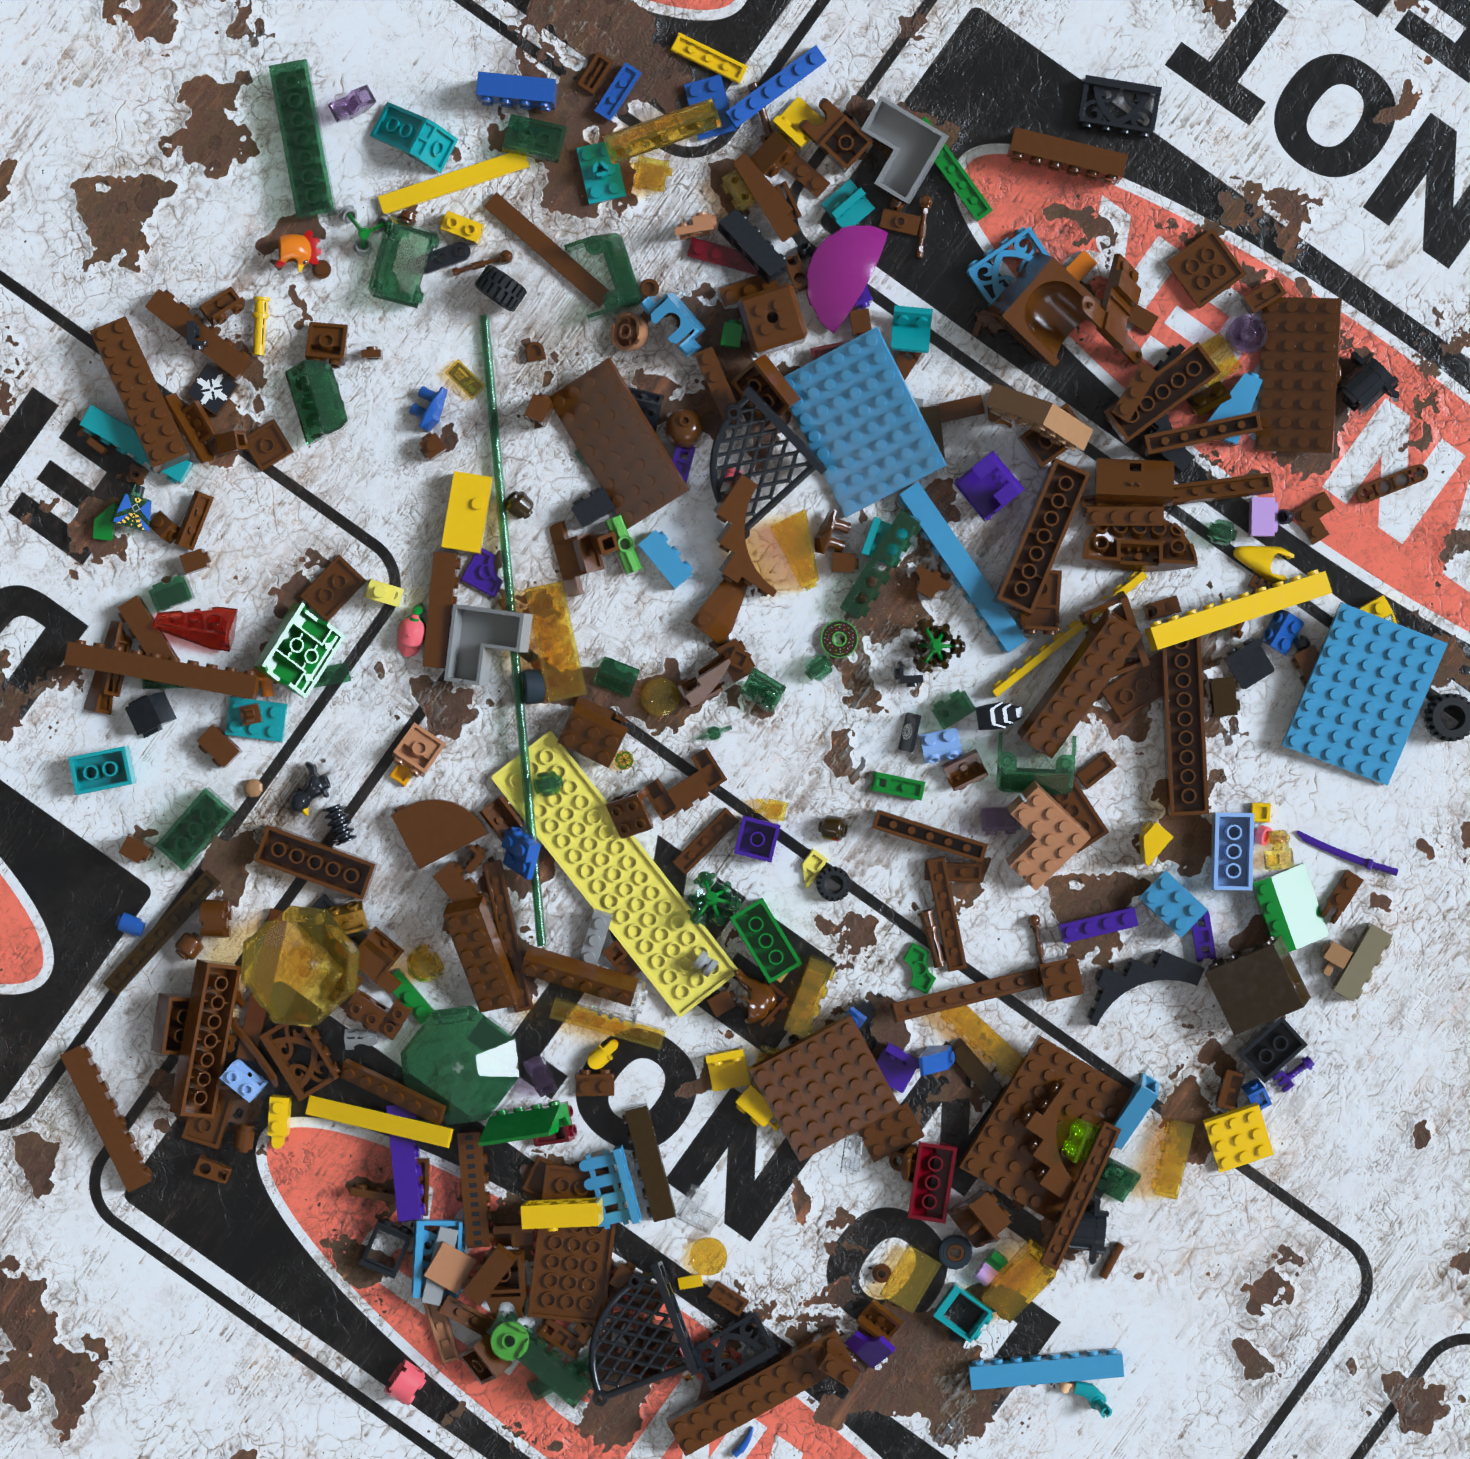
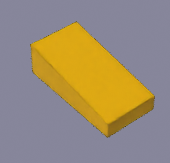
M701 1273L677 1278L680 1290L703 1286Z

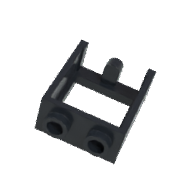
M387 1218L378 1219L359 1264L395 1279L414 1233L406 1226L401 1225L398 1227L393 1225L394 1222ZM379 1230L405 1241L394 1268L368 1258Z

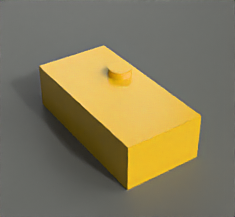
M454 471L441 545L443 549L481 555L494 480L492 477Z
M602 1197L526 1200L521 1205L522 1229L546 1228V1231H558V1228L599 1226L604 1220Z

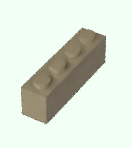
M1368 922L1352 950L1353 954L1344 969H1341L1330 989L1353 1002L1355 999L1358 1000L1363 992L1361 988L1365 982H1369L1373 975L1371 973L1372 969L1381 962L1383 950L1389 948L1392 942L1390 939L1392 935Z

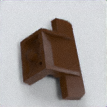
M565 521L558 522L550 527V534L566 593L569 596L582 595L584 591L580 576L605 569L601 555L594 552L589 536L592 533L569 538Z
M376 926L359 946L343 934L336 944L337 951L386 992L392 993L401 985L402 982L388 971L404 952L400 946Z

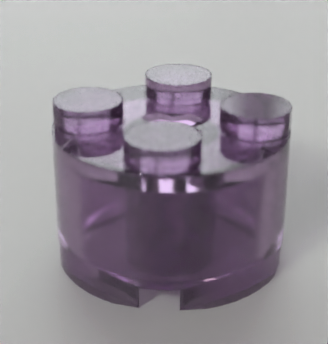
M1252 314L1242 315L1232 321L1227 327L1225 334L1226 344L1236 354L1250 355L1258 351L1265 344L1268 332L1259 317ZM1245 331H1248V335L1250 336L1247 339H1245V335L1242 334Z

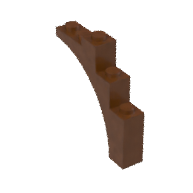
M739 472L713 510L717 513L716 518L724 523L728 521L716 539L720 543L719 548L727 553L731 551L719 570L723 573L721 577L730 583L732 580L738 583L741 577H743L741 581L750 587L754 584L758 587L757 591L765 597L768 594L774 597L777 590L767 583L756 570L749 556L745 540L746 512L750 499L758 485Z
M1059 1079L1050 1088L1047 1098L1040 1102L1038 1111L1031 1107L1025 1111L1020 1123L1038 1135L1037 1138L1030 1142L1029 1149L1027 1150L1032 1156L1044 1163V1166L1037 1170L1034 1179L1055 1195L1067 1201L1075 1182L1067 1173L1061 1161L1057 1147L1056 1130L1060 1108L1070 1087Z

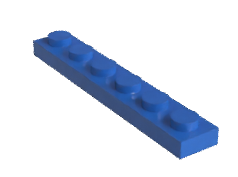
M817 45L813 46L725 111V115L734 128L739 127L827 61Z

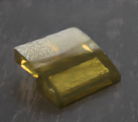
M1221 333L1201 344L1221 372L1207 383L1208 387L1223 380L1242 367Z

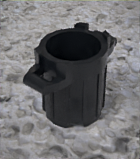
M1354 351L1351 353V362L1355 363L1358 367L1337 388V394L1340 392L1344 394L1342 401L1352 411L1355 412L1358 409L1359 415L1362 412H1366L1384 394L1388 395L1393 402H1398L1400 394L1395 390L1399 385L1397 384L1399 382L1396 376L1393 377L1378 360L1373 358L1371 352H1368L1362 358Z
M1098 1198L1092 1201V1212L1084 1211L1068 1246V1249L1088 1250L1089 1258L1087 1262L1089 1265L1095 1264L1097 1262L1096 1254L1104 1255L1107 1248L1104 1245L1107 1225L1106 1216L1109 1217V1211L1100 1210L1101 1200Z

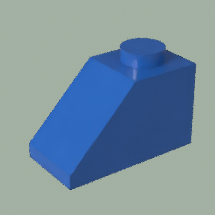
M951 1045L928 1046L918 1057L920 1076L948 1070L955 1061V1054L951 1050Z

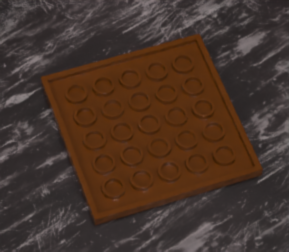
M850 1013L748 1067L750 1074L799 1161L812 1156L900 1107Z

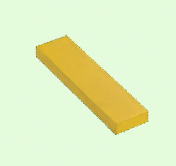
M678 33L670 51L718 75L721 74L722 77L737 84H740L748 66L681 33Z

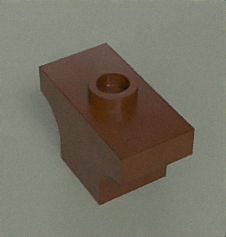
M918 565L914 571L919 579L915 591L930 600L933 599L937 591H948L952 585L942 579V574L934 569L929 571Z

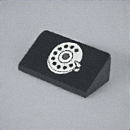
M906 713L898 746L899 750L914 752L921 715Z

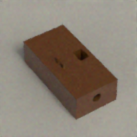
M1097 458L1094 503L1172 506L1174 498V461Z

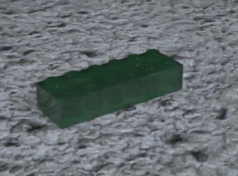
M506 1311L500 1314L486 1332L491 1336L494 1329L504 1322L513 1321L521 1324L518 1321L519 1317L512 1311L510 1313ZM525 1324L523 1327L529 1335V1346L524 1355L518 1358V1360L574 1409L593 1388L591 1380L585 1375L580 1376L576 1372L577 1368L572 1363L564 1362L561 1359L563 1356L554 1349L552 1351L547 1347L548 1343L542 1337L537 1338L533 1334V1329ZM506 1336L505 1344L509 1347L515 1344L514 1337Z

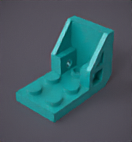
M390 102L386 103L370 134L372 138L401 150L409 157L438 173L442 172L458 141L456 137L433 121Z

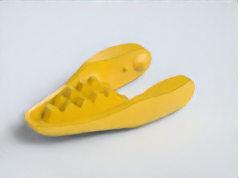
M1240 546L1235 548L1233 552L1237 560L1271 582H1287L1285 575L1279 576L1272 573L1271 564L1274 556L1280 554L1281 556H1286L1287 559L1294 558L1295 556L1286 549L1276 546Z

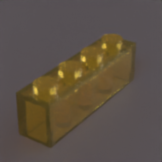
M1170 1118L1169 1122H1166L1164 1127V1133H1166L1165 1141H1161L1159 1149L1162 1152L1161 1157L1157 1159L1155 1164L1157 1174L1156 1178H1152L1150 1186L1155 1195L1177 1200L1195 1128L1193 1123L1175 1118Z

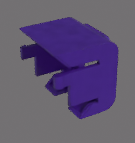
M991 451L959 479L957 477L954 485L984 521L991 520V516L1025 490L994 451Z

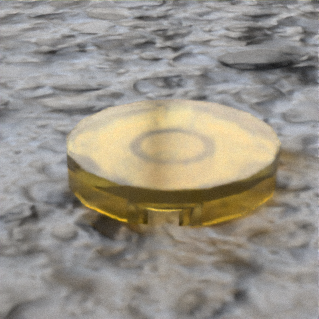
M703 1237L692 1245L690 1263L698 1273L712 1276L719 1273L725 1267L727 1250L720 1240L713 1237Z

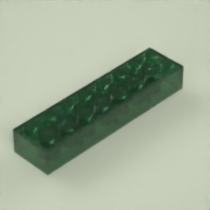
M307 59L270 65V77L296 217L299 221L338 215L310 63Z

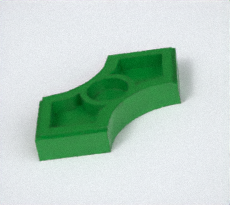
M912 942L903 957V960L910 965L912 970L910 985L927 995L936 979L927 967L929 951Z

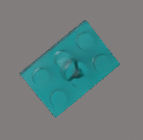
M614 139L576 148L589 205L627 197Z

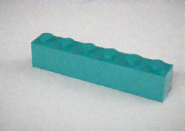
M90 405L79 424L84 427L83 431L91 436L94 433L99 435L101 442L109 446L112 443L118 446L116 450L122 454H132L134 461L142 465L144 462L150 465L134 428L101 409ZM186 460L157 474L163 472L168 475L166 477L167 480L175 484L177 482L183 483L194 463Z

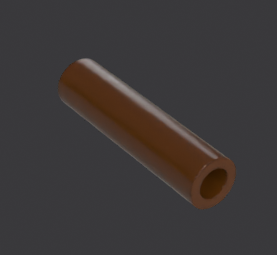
M1116 1241L1098 1274L1106 1280L1125 1247L1120 1242Z

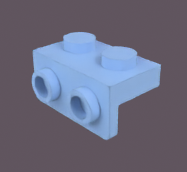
M957 728L919 735L924 763H937L946 759L953 760L962 755Z

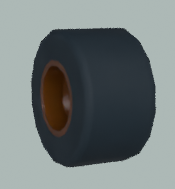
M541 669L522 670L520 688L522 700L525 704L544 702L545 682Z

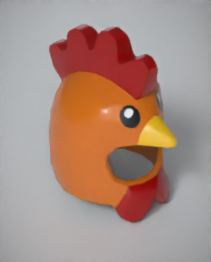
M311 230L306 231L304 235L286 234L279 236V260L275 262L274 267L283 268L287 262L297 263L298 273H300L308 263L317 265L319 263L317 256L322 255L323 252L321 248H317L320 243L319 238H313Z

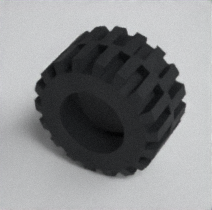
M487 265L474 283L480 292L512 312L516 310L527 294L526 289L521 284L493 265Z
M1453 693L1441 694L1438 697H1434L1433 701L1427 704L1428 709L1424 711L1426 713L1424 721L1427 723L1425 727L1430 730L1429 733L1435 736L1436 739L1454 742L1470 735V702L1467 701L1466 697ZM1447 706L1455 707L1459 713V722L1452 729L1445 728L1441 723V713Z

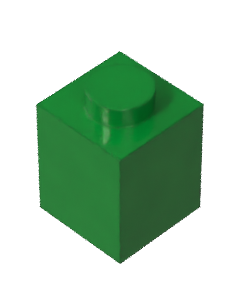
M729 319L728 322H724L721 347L740 350L743 325L740 324V321Z

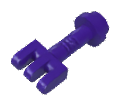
M1303 1056L1301 1058L1302 1063L1287 1074L1281 1069L1272 1076L1274 1081L1279 1077L1282 1078L1276 1083L1279 1087L1284 1083L1287 1084L1281 1089L1283 1093L1294 1086L1291 1080L1306 1068L1309 1070L1313 1069L1315 1064L1309 1056Z

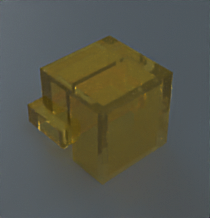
M639 155L638 161L636 160L634 163L636 174L633 187L665 192L668 176L673 175L674 167L669 166L670 160L665 161Z

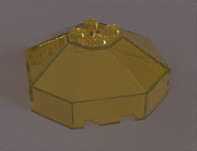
M289 906L275 920L266 921L257 929L255 934L243 942L241 982L254 993L252 996L262 1008L264 1007L270 1014L269 1018L273 1023L306 1027L319 1025L357 991L360 951L327 909ZM312 958H314L315 962L318 963L316 966H314V969L312 968V965L308 963L312 960Z

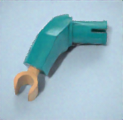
M1075 1381V1384L1072 1382H1061L1059 1386L1061 1392L1067 1394L1070 1388L1074 1389L1073 1393L1085 1397L1091 1408L1098 1410L1103 1418L1105 1416L1108 1418L1112 1414V1409L1106 1403L1105 1395L1092 1383Z

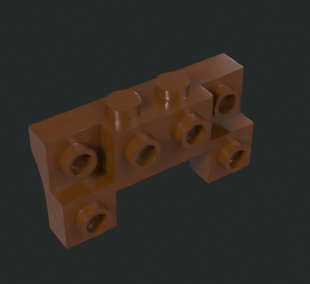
M707 747L691 757L699 771L671 789L666 790L659 778L645 786L649 791L647 797L662 821L681 809L684 812L694 806L692 802L698 798L700 801L710 796L709 791L727 780Z
M348 967L328 1000L344 1009L343 1012L346 1013L349 1019L362 1023L366 1030L378 1031L389 1039L394 1040L413 1008L403 1005L398 998L391 1008L383 1005L358 989L365 977H359Z

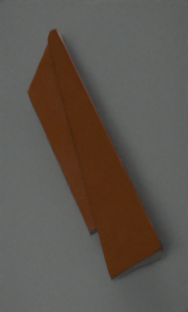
M744 152L733 164L782 242H785L800 231V228L789 216L793 212V208Z
M112 620L104 641L105 648L112 649V646L124 648L123 652L130 653L132 640L129 635H126L122 627L123 623ZM95 670L84 709L111 715L113 696L120 697L124 675Z

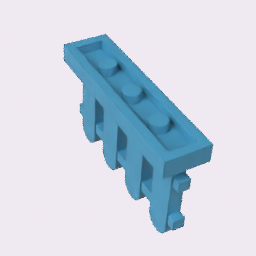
M623 1145L616 1146L611 1153L608 1149L604 1150L603 1155L591 1157V1154L585 1155L586 1159L579 1163V1168L584 1172L589 1171L591 1177L585 1180L584 1187L587 1190L594 1189L596 1196L592 1198L602 1197L604 1220L597 1227L604 1226L606 1230L610 1229L611 1224L619 1222L627 1225L629 1224L628 1220H631L632 1224L640 1223L642 1215ZM614 1164L617 1165L618 1171H615ZM608 1166L610 1173L596 1176L595 1169ZM618 1183L622 1184L623 1189L620 1190ZM613 1185V1192L601 1194V1187ZM624 1201L627 1202L628 1208H625ZM618 1203L620 1210L606 1213L605 1206Z

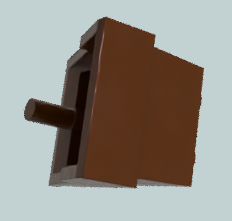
M980 1189L964 1202L959 1201L947 1211L948 1215L975 1248L997 1242L1000 1239L997 1235L1011 1223L1008 1218L1010 1217L1008 1211L1004 1207L997 1205L998 1199L988 1190Z

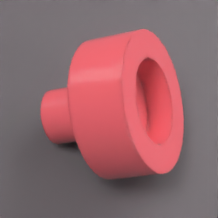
M1261 825L1258 830L1254 829L1255 842L1266 846L1271 839L1272 829Z

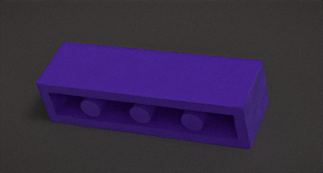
M1133 906L1057 923L1063 944L1139 926Z

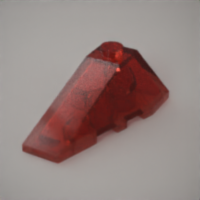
M212 607V610L201 611L199 608L194 609V612L183 613L181 610L158 612L153 623V629L212 650L230 652L235 637L238 610L226 607Z

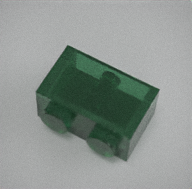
M177 575L170 578L171 582L163 584V582L152 586L153 589L148 592L156 612L161 613L195 599L187 577Z

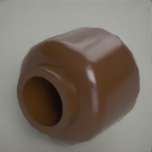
M185 932L175 943V952L185 961L188 959L194 960L204 948L201 943L202 938L195 932L192 934Z

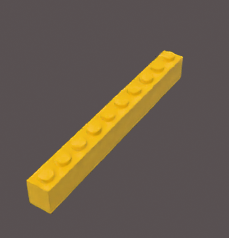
M1318 569L1307 572V577L1301 578V575L1289 578V583L1284 584V581L1272 584L1273 588L1267 589L1264 586L1255 589L1256 593L1249 595V592L1237 595L1238 599L1232 601L1231 597L1221 600V605L1214 606V603L1203 606V610L1199 612L1196 609L1185 612L1186 616L1179 618V615L1167 618L1168 622L1162 623L1161 620L1150 623V628L1145 629L1151 651H1156L1331 594L1332 590L1326 571L1319 573Z

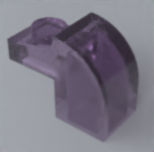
M367 84L351 90L344 98L330 102L328 107L336 122H340L348 118L351 120L368 111L377 101Z
M541 1055L534 1056L523 1063L540 1097L558 1090L544 1057H541Z

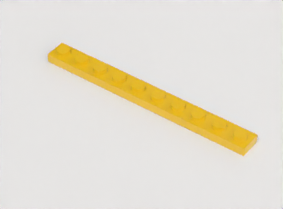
M1135 571L1128 577L1129 581L1125 585L1120 583L1113 589L1114 593L1110 597L1121 591L1127 594L1147 578L1146 574L1143 571L1140 573ZM1105 595V596L1102 597L1099 601H1102V600L1107 599V598H1109V597H1108L1107 595ZM1097 611L1093 613L1091 620H1095L1096 616H1100L1103 612ZM1075 619L1068 625L1069 629L1066 632L1060 631L1053 637L1054 641L1051 644L1045 643L1037 649L1039 653L1036 656L1030 655L1022 661L1024 665L1021 668L1015 667L1007 673L1009 677L1006 680L1000 679L993 684L992 694L995 697L1001 695L1086 627V625L1083 626L1081 620Z

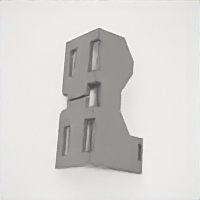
M345 1029V1049L354 1050V1046L358 1044L368 1046L377 1044V1031L367 1032L368 1030L363 1029V1031H359V1029Z

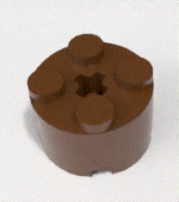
M203 899L199 913V922L203 926V928H200L202 938H226L231 936V927L228 925L229 920H232L233 910L230 909L229 900Z

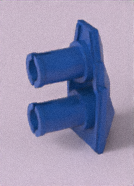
M422 386L418 392V397L430 402L427 409L416 403L410 407L409 413L421 419L419 427L428 432L440 421L448 390L441 387L438 392Z

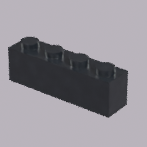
M735 209L719 222L718 231L768 285L786 271L787 260L784 255L778 253L769 240L764 239L760 230L748 222V218L744 213H740Z

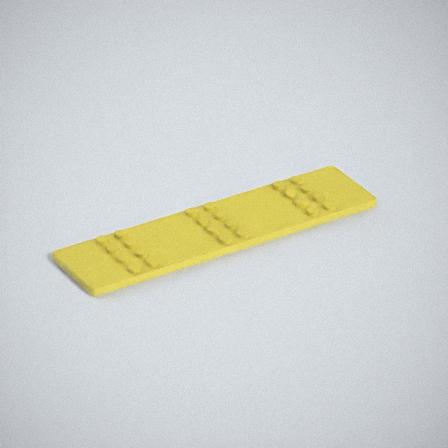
M549 731L493 774L492 780L592 908L613 914L609 926L610 931L676 1015L682 1017L735 976L734 970L737 971L738 968L700 919L696 923H692L696 914L635 836L624 839L620 838L606 807L608 802L566 748L557 743L558 738L556 735ZM703 950L708 953V957L719 962L708 977L703 975L700 969L692 966Z

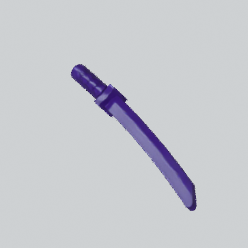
M1299 830L1296 831L1302 841L1362 865L1366 869H1375L1397 876V868L1348 853Z

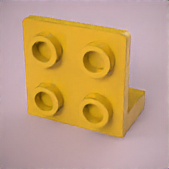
M797 97L780 116L777 115L772 125L801 151L810 139L799 129L798 124L802 120H808L815 126L824 124L825 120L803 99Z
M743 1046L705 1054L714 1092L750 1084Z

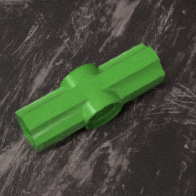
M619 515L606 520L607 528L615 532L620 548L615 552L619 556L625 574L627 575L642 569L634 549V540L629 536L622 516ZM621 540H624L627 544L625 550L620 546Z

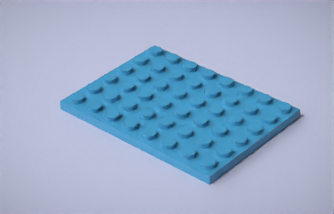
M878 327L867 331L784 376L801 398L791 410L812 452L826 465L827 470L823 474L845 518L947 466Z
M1340 602L1281 745L1388 786L1448 643Z

